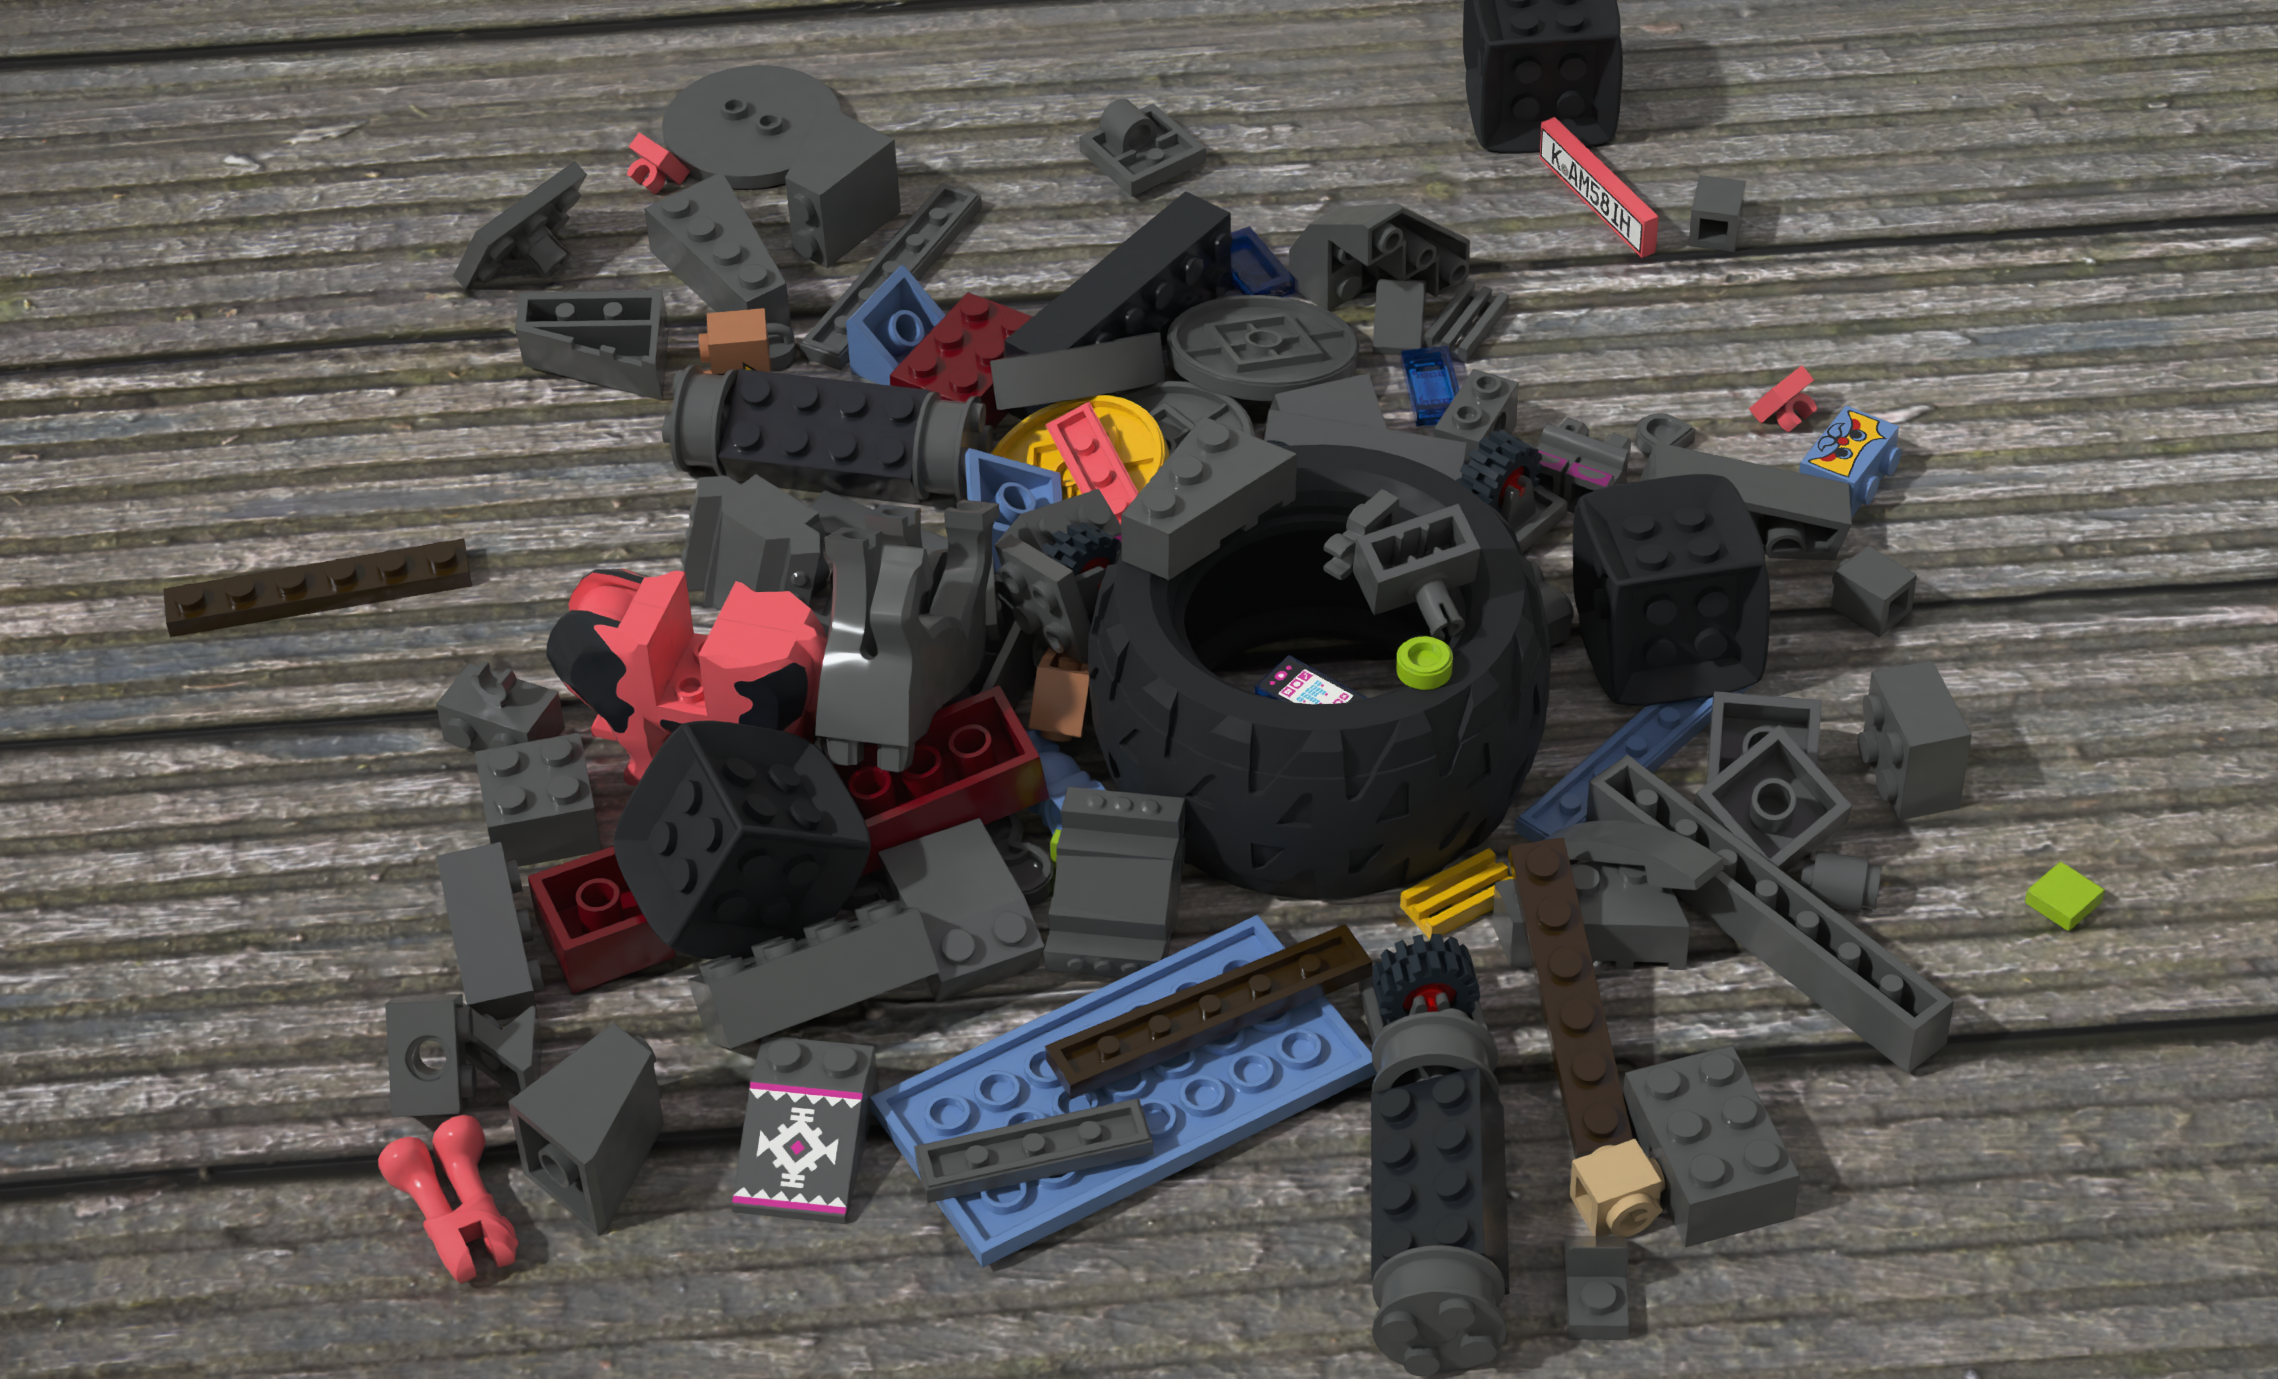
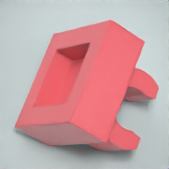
M640 132L628 146L641 159L631 164L627 175L640 184L645 176L649 174L642 185L654 195L663 188L666 177L680 186L691 172L668 150Z
M1801 365L1753 404L1749 410L1760 424L1776 412L1779 425L1785 431L1790 432L1802 422L1793 409L1804 420L1817 410L1814 400L1810 396L1800 393L1814 379Z

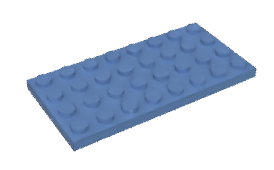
M1256 915L870 1097L872 1113L921 1180L915 1159L914 1146L1139 1098L1153 1140L1152 1155L936 1201L983 1268L1376 1075L1377 1072L1373 1066L1371 1051L1328 999L1322 996L1074 1099H1070L1046 1061V1045L1285 949L1261 918Z

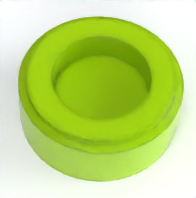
M1427 636L1415 637L1404 642L1397 651V675L1404 684L1411 688L1419 690L1435 689L1448 682L1452 675V651L1445 642L1437 638Z

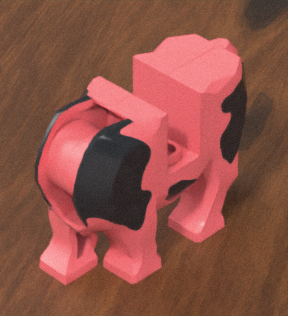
M623 568L595 569L585 575L572 592L568 604L569 612L558 620L550 633L546 656L555 673L567 689L598 713L591 726L592 736L618 741L628 752L630 759L623 772L624 782L627 785L637 786L649 764L668 737L682 724L693 721L731 722L788 732L808 740L818 747L825 756H828L827 737L815 735L819 683L827 637L824 627L811 608L790 591L756 592L744 583L735 581L709 635L694 633L686 575L683 571L675 570L661 576L650 577Z

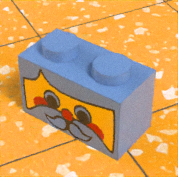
M1845 406L1802 459L1799 473L1849 483L1852 518L1862 504L1869 505L1881 479L1885 475L1891 476L1895 472L1902 454L1901 448L1897 447L1899 426Z

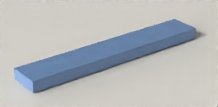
M1749 686V687H1747V688H1745V689H1741V690H1738V691L1731 692V693H1741V694H1743V693H1744L1745 691H1747L1751 686ZM1713 696L1647 705L1516 818L1515 832L1529 841L1535 842L1543 840L1560 829L1585 823L1589 781L1627 754L1651 773H1654L1711 722Z

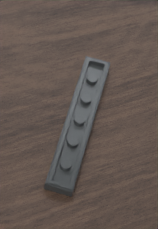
M941 183L799 343L800 357L841 371L850 361L846 321L903 264L914 278L919 281L982 209L981 195Z

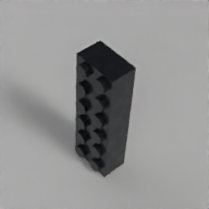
M1185 191L1005 339V358L1094 345L1150 333H1160L1161 345H1166L1168 329L1175 318L1193 306L1223 296L1232 286L1231 246L1233 239L1231 235V213ZM1053 403L1009 409V414L1024 420L1029 415Z

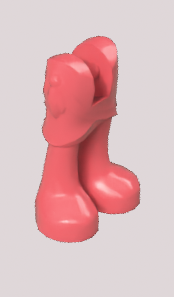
M468 1115L452 1117L443 1122L434 1132L432 1140L435 1157L462 1203L454 1211L443 1193L431 1155L420 1138L409 1136L397 1139L388 1144L378 1158V1167L387 1182L394 1188L409 1194L419 1206L426 1218L423 1226L428 1234V1238L433 1241L444 1266L460 1284L468 1282L477 1276L470 1250L466 1243L483 1237L487 1251L498 1268L509 1266L515 1262L516 1248L519 1244L512 1223L505 1216H501L495 1205L493 1195L487 1192L481 1179L478 1163L486 1144L485 1134L479 1121Z

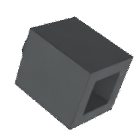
M1699 175L1691 210L1688 246L1735 252L1743 216L1746 181Z
M1868 545L1853 558L1844 559L1834 571L1831 607L1880 637L1912 612L1917 575Z

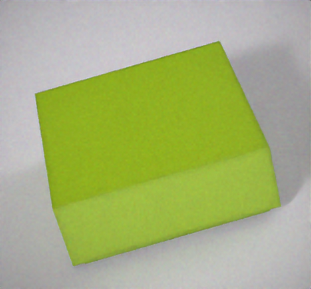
M2060 861L2027 889L2024 903L2069 932L2102 903L2105 889Z

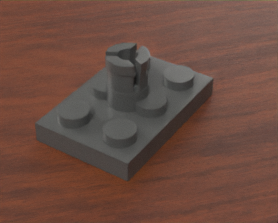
M575 161L476 231L453 277L465 289L479 279L483 283H487L503 269V262L512 255L516 259H520L523 256L527 258L538 269L539 274L544 279L556 273L558 270L555 266L558 263L563 266L569 260L572 253L553 234L560 230L569 220L566 212L581 198L578 190L587 174Z

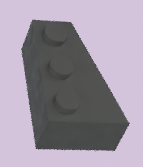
M662 290L519 292L515 331L524 366L663 401L669 323Z

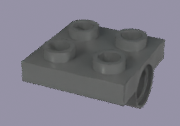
M1127 99L1115 100L1103 111L1100 118V128L1079 137L1080 152L1131 197L1206 163V148L1154 103L1138 109Z

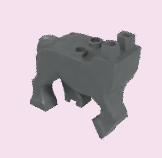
M961 500L957 503V509L949 507L944 510L948 548L932 551L927 554V549L922 546L921 508L881 505L865 514L866 529L842 527L824 537L826 556L833 562V597L829 632L819 683L815 735L827 737L828 756L832 764L846 766L859 764L864 760V742L878 744V768L894 772L906 770L912 765L915 742L928 733L935 713L942 708L943 704L967 687L978 672L984 656L986 638V589L992 564V528L994 521L999 518L1000 504Z

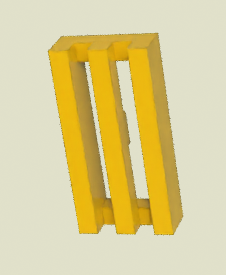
M1488 848L1401 892L1400 908L1429 939L1432 934H1442L1443 936L1494 910L1495 885L1470 897V894L1493 882L1512 879L1513 876L1509 877L1508 867L1503 861L1495 862L1496 854ZM1451 904L1452 907L1431 918L1429 917V915Z

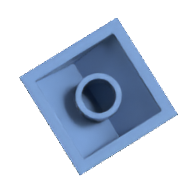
M904 264L898 267L846 321L851 373L881 385H890L889 375L946 316Z
M969 448L965 454L967 499L1000 504L999 518L994 521L992 528V556L996 572H999L998 569L1001 567V563L994 545L1020 514L1062 501L1061 476L1059 472Z

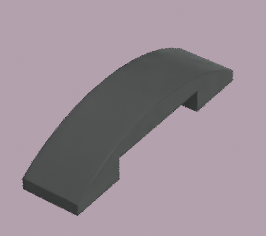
M1150 333L1094 345L990 361L997 410L1096 396L1166 381L1160 333Z
M1623 820L1590 821L1560 829L1543 839L1549 840L1564 837L1570 865L1583 860L1645 866L1648 886L1697 890L1724 869L1723 858L1694 840L1661 827ZM1509 863V864H1508L1509 872H1510V874H1512L1511 867H1510V863Z

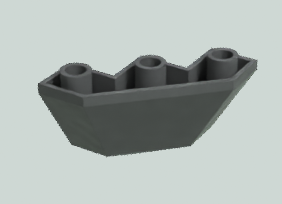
M1397 203L1337 207L1310 223L1289 249V286L1317 306L1328 311L1353 299L1362 291L1376 284L1380 278H1387L1390 274L1402 281L1406 279L1427 280V292L1437 297L1469 277L1470 240Z

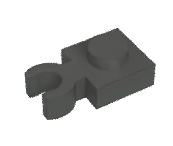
M1381 489L1365 504L1355 507L1348 517L1347 531L1343 534L1337 533L1333 535L1324 545V551L1334 556L1324 565V571L1339 580L1347 578L1353 572L1357 537L1399 524V498Z

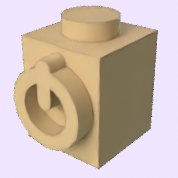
M1636 1139L1615 1146L1606 1145L1598 1148L1592 1154L1572 1160L1570 1198L1593 1236H1605L1611 1233L1615 1236H1633L1647 1228L1662 1212L1660 1194L1665 1189L1663 1172L1654 1158L1646 1157Z

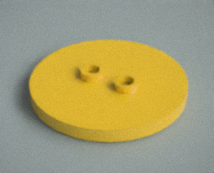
M1096 395L1050 404L1018 423L1000 440L991 452V454L1059 472L1061 476L1062 500L1080 495L1081 492L1051 437L1046 424L1090 402L1138 493H1140L1170 456L1165 437L1154 418L1138 404L1111 395Z

